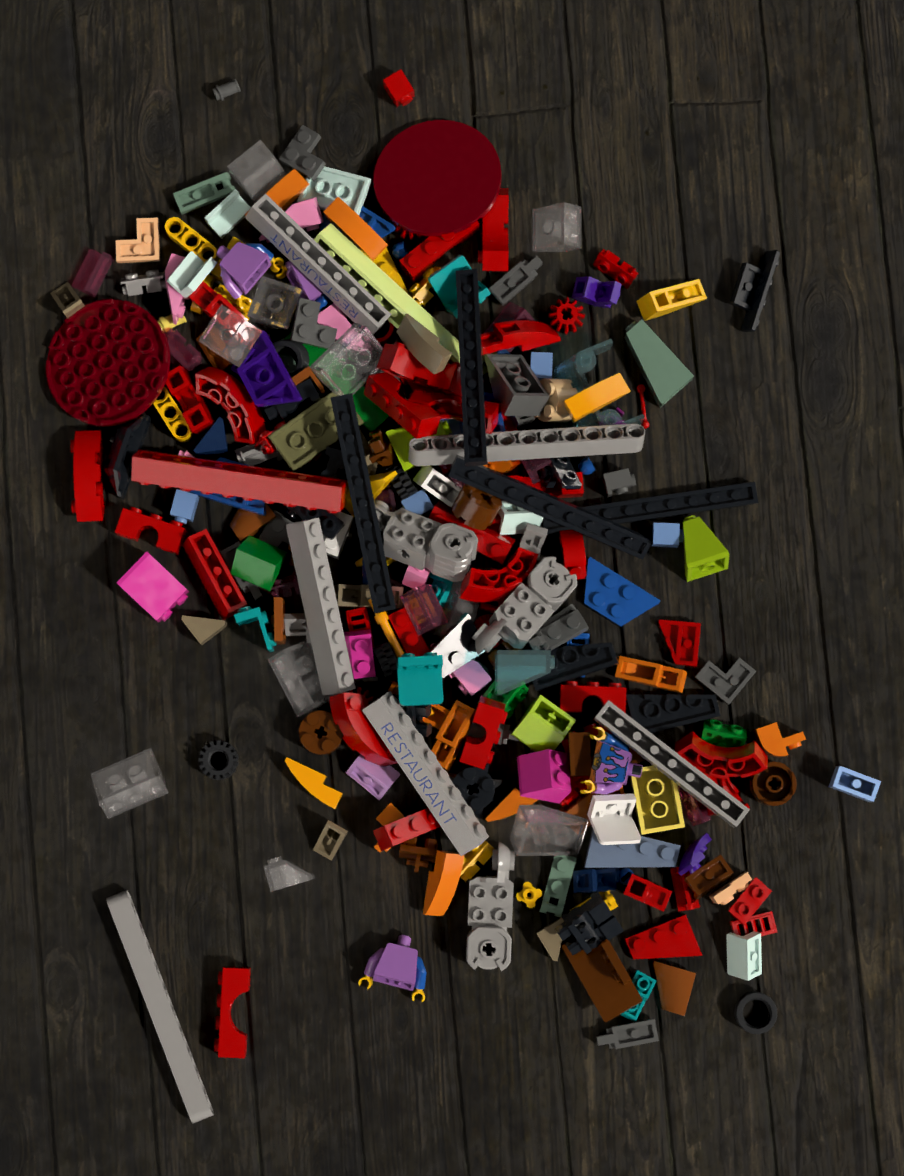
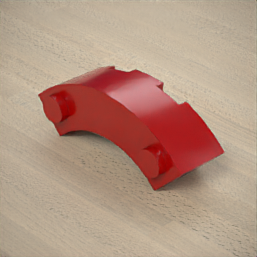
M500 188L494 205L482 218V250H478V263H482V271H508V227H504V224H508V188Z
M395 342L394 345H384L376 368L397 378L401 377L413 381L412 383L427 389L430 387L440 390L441 393L462 397L460 363H447L443 371L433 374L406 349L407 347L404 344Z
M207 367L195 373L196 394L207 397L217 405L221 404L228 413L227 418L232 426L235 441L249 444L258 442V436L266 431L265 421L260 408L254 404L246 387L234 376L218 368Z
M101 430L75 431V438L70 441L71 453H74L73 477L75 500H72L71 503L72 513H76L77 522L103 521L105 506L103 483L101 482L104 449Z
M518 547L509 559L508 565L501 570L471 568L462 580L459 598L472 602H492L511 595L534 568L538 554Z
M343 692L329 697L335 725H339L344 735L342 738L353 751L356 750L364 756L365 760L377 765L389 766L397 763L362 711L365 708L362 694Z
M692 731L675 744L676 753L701 772L709 774L710 777L727 779V777L741 776V778H745L768 768V756L755 740L739 747H720L704 741Z

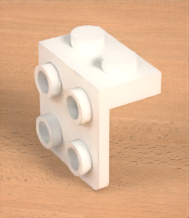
M634 794L592 796L587 816L601 845L640 843L641 836L632 818L637 800Z

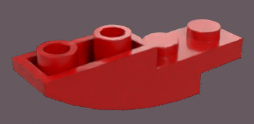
M204 281L188 296L193 303L218 323L220 328L242 347L245 346L252 333L259 334L260 331L245 316Z
M529 320L496 323L492 332L481 334L482 355L518 346L521 351H526L561 341V337L552 326Z

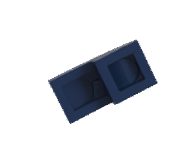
M607 868L573 871L574 893L620 891V869Z

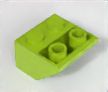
M540 695L533 700L511 735L535 752L547 749L555 750L565 738L576 719Z

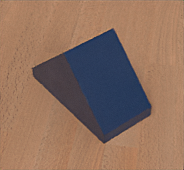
M220 416L193 450L197 456L229 452L225 422Z

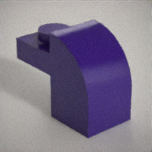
M590 276L577 277L571 298L586 304L611 308L612 304H617L622 284L617 281L602 282Z

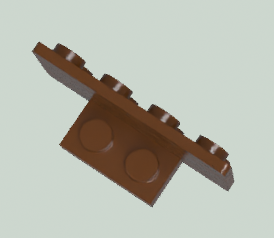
M609 940L602 941L598 947L591 949L592 951L588 954L582 950L572 955L565 944L562 945L566 956L604 1022L612 1020L643 1001Z

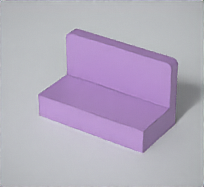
M361 754L346 772V774L378 800L384 796L400 776V773L390 765L382 766L365 760Z

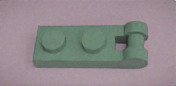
M229 172L222 173L173 193L181 214L183 215L225 198L233 192L235 186L231 185ZM222 184L224 189L218 191L216 185Z
M555 852L540 912L554 913V916L561 918L577 858ZM550 897L558 899L557 905L549 903Z

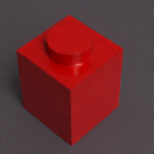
M401 69L383 79V86L396 107L409 104L413 97H415L414 89Z

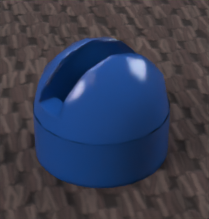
M404 241L392 247V255L396 259H402L408 254Z
M588 456L583 458L578 464V469L583 475H589L596 471Z
M620 869L621 885L627 886L631 876H629L624 882L621 880V878L624 877L628 872L631 875L634 874L631 869Z

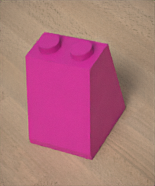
M147 551L117 582L157 622L161 620L165 622L173 614L171 610L177 604L179 606L183 604L188 598L186 594L189 591Z

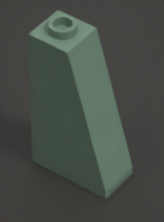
M641 319L638 323L636 321L632 322L625 329L627 333L624 338L657 405L661 408L693 379L694 375Z

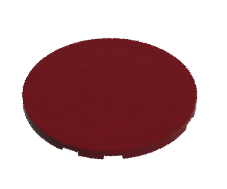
M432 120L403 130L385 146L375 165L373 182L377 201L382 211L385 212L394 224L414 234L441 236V234L452 232L458 233L471 227V224L483 218L490 211L500 192L502 172L495 148L481 132L461 122Z
M104 299L86 304L75 314L64 320V324L58 332H55L50 342L48 359L46 361L48 386L59 406L75 419L95 426L123 424L144 413L156 401L163 390L170 369L169 343L159 322L148 311L132 302Z

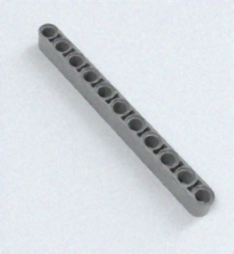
M619 424L486 433L488 462L636 453L643 448L645 429L639 424ZM463 434L426 436L418 439L413 438L409 442L408 460L414 466L447 465L453 463L456 455L464 457Z
M128 890L106 898L109 910L192 1123H196L214 1115L213 1108Z

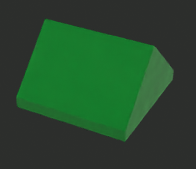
M249 535L236 549L231 575L271 591L288 552Z

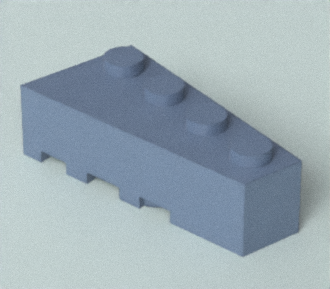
M592 829L583 868L676 867L680 845L641 836L640 843L601 845Z

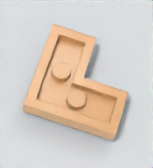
M136 218L137 239L116 240V262L160 261L159 219Z
M744 872L709 895L714 904L725 905L734 899L733 894L736 893V890L739 893L745 890L752 878L748 872Z

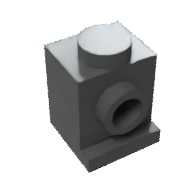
M629 468L605 473L602 476L607 498L612 496V492H616V495L629 492L628 488L636 486L634 473H630Z

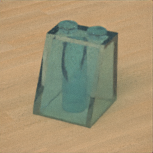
M497 650L495 652V696H501L551 673V670L555 667V657L551 655V650Z

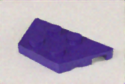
M264 330L260 331L258 334L260 337L255 346L250 347L246 358L237 368V372L254 404L262 407L303 400L268 334Z

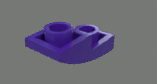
M707 833L696 839L685 851L679 865L678 873L680 876L688 871L692 874L701 867L699 862L705 858L703 852L708 849L705 845L712 840Z

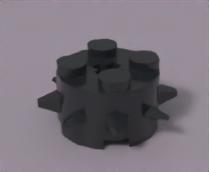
M463 763L462 771L458 774L448 773L455 787L461 792V796L467 805L481 819L483 808L488 804L499 805V802L494 797L495 788L502 784V780L491 778L488 774V763H486L484 770ZM474 783L477 784L479 793L469 795L467 786H472Z

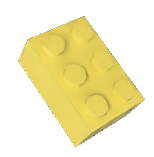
M654 766L643 767L641 778L629 776L632 794L637 799L635 812L640 835L685 827L678 785Z

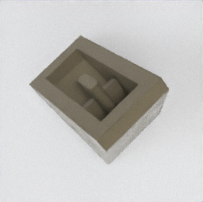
M66 282L50 293L67 318L85 306L69 282Z
M182 615L181 619L201 645L227 627V622L224 620Z
M328 820L313 851L332 861L348 830Z
M562 917L536 932L553 961H558L562 939L555 928L564 922Z

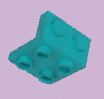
M458 255L428 278L429 283L446 311L456 319L458 318L456 271L471 269L463 255ZM478 280L479 303H482L491 293Z
M250 606L238 609V614H234L236 623L241 626L259 620L269 652H273V646L277 644L274 641V634L269 632L267 628L268 625H271L267 612L262 611L260 607L252 609Z
M428 652L424 653V656H415L413 653L402 654V657H398L397 677L399 704L401 706L437 705L443 703L442 655Z

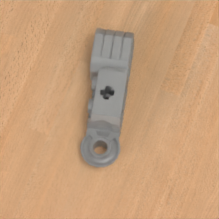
M374 500L380 531H384L383 546L386 557L422 571L424 568H427L432 574L452 582L462 581L465 578L466 573L470 569L471 561L475 560L478 538L472 530L454 523L442 524L403 508L390 512V508L385 502Z
M544 557L529 573L524 582L493 613L488 620L490 625L488 626L484 623L473 635L472 639L475 640V649L478 655L483 650L489 652L500 639L509 643L513 648L522 649L577 587L576 574L570 575L563 565L556 562V557Z
M498 842V850L493 849L492 870H497V876H476L469 880L468 926H472V929L467 934L466 960L474 970L479 966L483 969L499 967L503 971L511 962L512 939L507 932V927L512 928L514 883L509 880V870L514 871L515 851H510L501 842ZM486 943H491L492 947L495 948L493 952L491 951V954H487L486 951L482 950L483 946L486 947Z

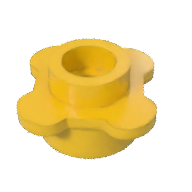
M525 882L521 892L516 894V898L518 901L526 903L528 908L535 907L536 900L542 896V891L534 888L530 882Z

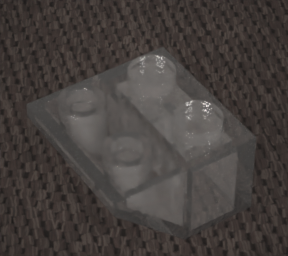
M261 140L227 166L230 175L254 203L287 175Z

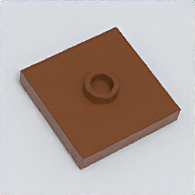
M274 597V615H271V628H274V641L277 645L286 643L285 601L282 597Z

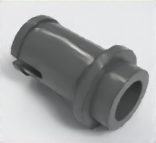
M236 79L220 86L215 85V88L212 89L217 101H224L225 97L241 92Z

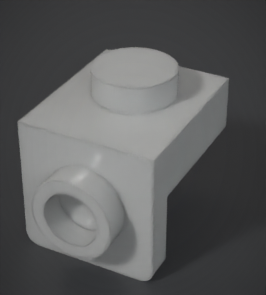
M527 523L520 539L519 547L537 553L538 560L548 529Z
M305 613L285 614V636H306L307 643H311Z

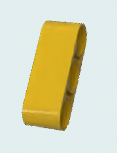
M172 217L166 221L165 230L167 235L186 252H194L205 262L206 259L203 258L204 253L211 251L214 253L213 259L216 262L219 261L214 245L178 217ZM174 225L181 226L180 231L177 233L170 232V229ZM191 238L197 239V243L194 246H188L187 241Z
M164 386L162 390L165 392L164 398L156 400L153 404L174 438L181 443L188 442L192 438L193 433L182 412ZM168 409L176 410V415L173 418L165 416ZM186 427L188 429L187 434L178 436V428Z

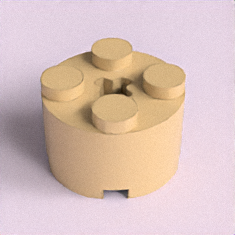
M541 379L540 382L550 397L541 415L534 417L543 422H569L572 418H570L571 416L564 405V400L578 393L577 389L571 385L573 382L570 379Z

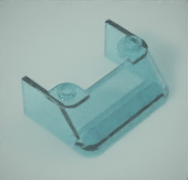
M612 339L584 349L558 364L554 369V379H570L573 382L571 383L572 387L576 388L578 393L589 388L584 373L591 371L595 367V355L611 349ZM608 409L603 412L598 410L590 413L576 422L573 419L571 421L574 427L619 424L640 425L645 417L641 414L623 422L616 410Z

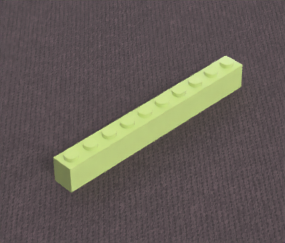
M332 223L319 232L314 240L392 314L388 321L398 329L405 314H409L439 337L438 343L452 353L447 363H460L459 341ZM483 364L484 376L488 372L487 366Z

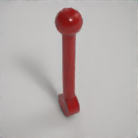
M638 385L637 392L640 395L643 419L641 425L644 429H647L649 422L646 417L644 401L645 386Z

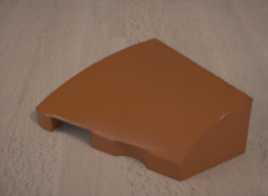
M265 503V516L238 509L229 526L241 542L249 535L253 536L258 533L259 529L276 518L267 503Z
M654 961L653 967L657 979L661 1008L685 1016L696 973Z

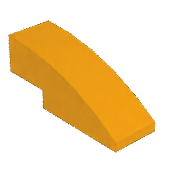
M618 373L564 400V405L573 421L576 422L631 391L621 374Z
M286 757L285 762L300 784L321 802L336 809L343 793L324 785L327 776Z

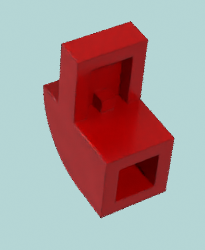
M575 530L559 531L563 566L569 571L570 575L576 574L577 580L586 579V555L582 533Z
M634 874L631 875L624 891V895L663 912L672 894V891Z

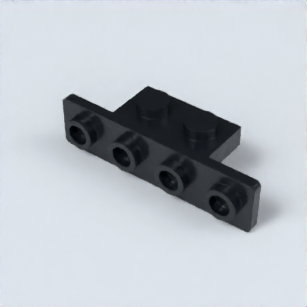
M778 250L766 251L760 268L747 262L741 265L729 303L746 310L740 329L743 332H754L759 325V317L762 308L766 304V295L772 285L775 268L779 263L780 251Z
M533 424L532 429H553L551 424ZM568 457L532 459L546 488H554L557 481H559L563 489L581 488L582 484Z
M283 504L286 508L285 513L294 520L297 517L300 520L319 518L322 534L330 540H333L344 526L343 521L332 513L326 512V510H307L303 506L287 507Z

